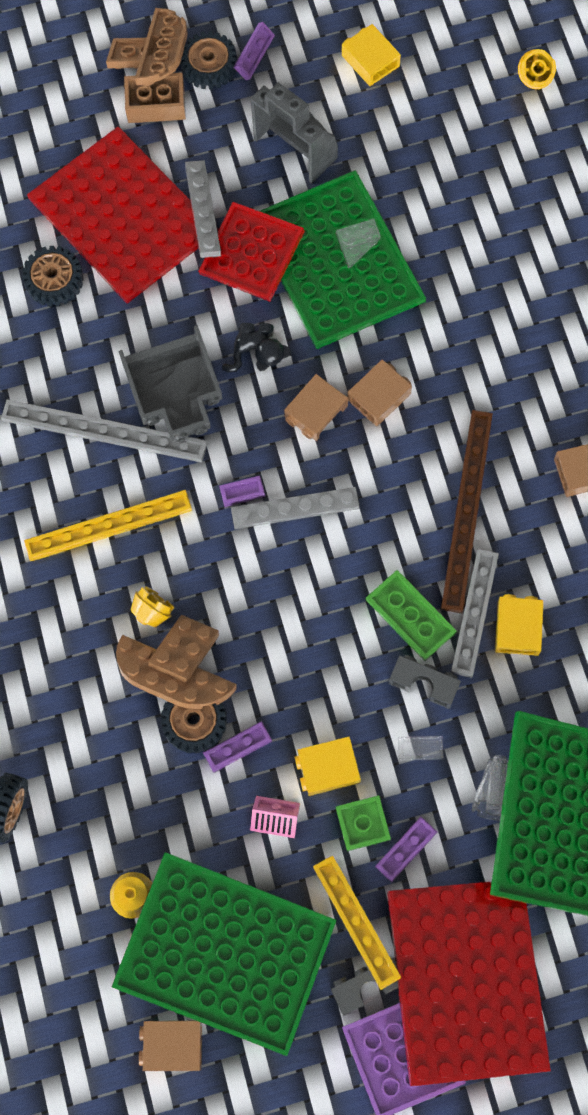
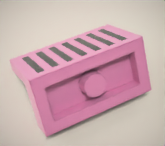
M256 796L252 810L250 831L295 838L300 803Z

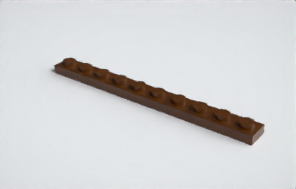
M472 410L441 605V610L461 614L463 612L493 413Z

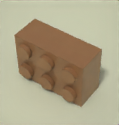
M171 73L150 86L136 85V75L124 76L125 111L128 123L186 120L185 87L182 73Z

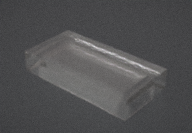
M442 736L397 738L398 760L443 759Z

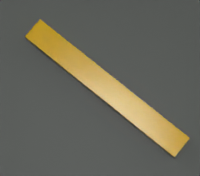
M183 490L24 540L29 560L34 561L190 512L192 508L187 492Z

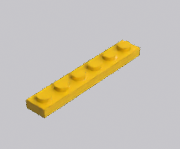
M333 855L314 865L313 868L380 990L401 979L399 972Z

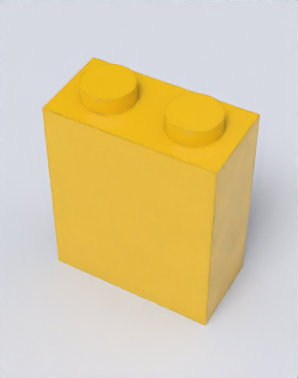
M373 24L362 28L356 35L347 38L342 43V57L369 86L400 67L401 54Z
M511 594L499 597L495 637L496 653L539 656L542 645L543 600H538L534 596H527L525 599L516 598L515 595Z
M350 737L297 749L298 756L294 758L297 770L302 769L304 777L300 778L302 790L307 791L308 796L361 782Z

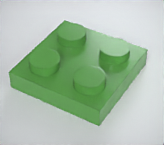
M379 795L336 806L347 852L391 840Z

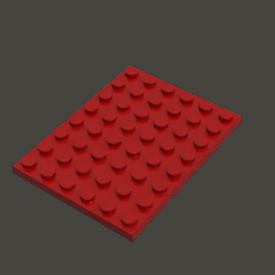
M116 127L27 194L28 199L127 304L199 248L191 200L119 127Z
M492 881L387 892L396 969L401 976V979L398 980L409 1085L411 1087L551 1071L527 903L490 895Z

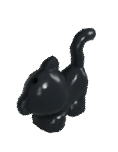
M241 323L239 333L234 342L233 358L235 363L233 365L223 364L222 370L228 373L237 372L242 366L241 354L255 349L257 369L265 371L269 366L277 365L282 359L291 356V350L288 346L282 345L279 340L269 338L273 336V324L261 323L259 330L255 331L254 324Z

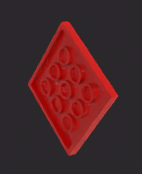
M232 202L218 230L221 256L205 257L198 272L202 276L271 302L305 230L303 227Z

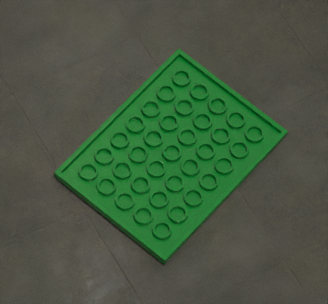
M356 170L260 210L262 213L303 227L305 230L281 279V283L316 350L426 302L423 291Z
M522 711L515 712L490 895L588 916V728Z
M165 852L111 987L287 1056L337 920Z

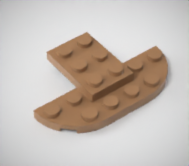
M155 8L147 38H113L106 60L107 68L138 69L135 77L136 85L150 86L154 82L169 76L176 71L182 59L188 35L185 19L177 16L175 11Z
M181 615L157 649L124 635L121 636L118 642L116 658L122 676L133 686L177 706L188 709H203V706L214 703L218 705L227 700L237 689L235 683L198 668L219 637V630Z

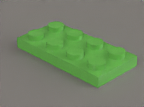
M398 570L366 597V601L424 661L428 660L457 633V630Z

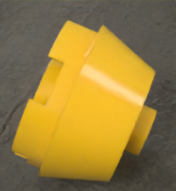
M530 50L519 61V77L529 88L542 89L548 86L555 76V60L545 50Z
M142 586L139 592H135L131 612L143 625L148 624L152 627H157L171 617L170 613L174 606L168 600L165 602L158 595V592L147 586Z
M138 872L125 873L116 879L110 891V901L114 910L125 918H139L152 886L151 880Z

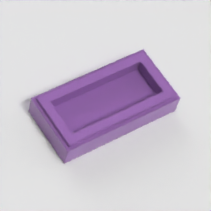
M260 476L219 486L224 507L265 497Z

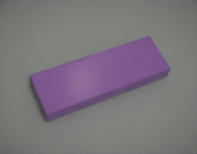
M264 22L258 23L234 65V69L245 80H250L275 36Z
M261 721L208 749L203 754L213 773L271 743L272 739Z
M420 817L375 867L392 883L437 834V831L425 819Z

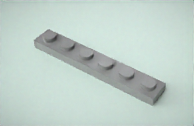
M205 160L185 162L200 258L221 256Z
M356 487L235 506L231 507L234 529H241L359 509Z
M477 549L451 669L452 674L469 678L473 677L499 553Z

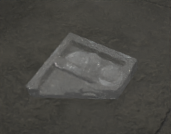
M375 219L336 230V235L348 268H351L381 238Z

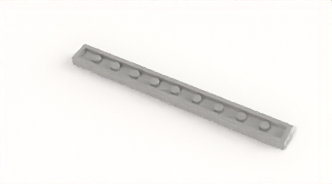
M8 399L6 400L1 417L4 422L201 463L203 462L207 447L206 440L188 437L180 442H176V440L171 441L167 432Z

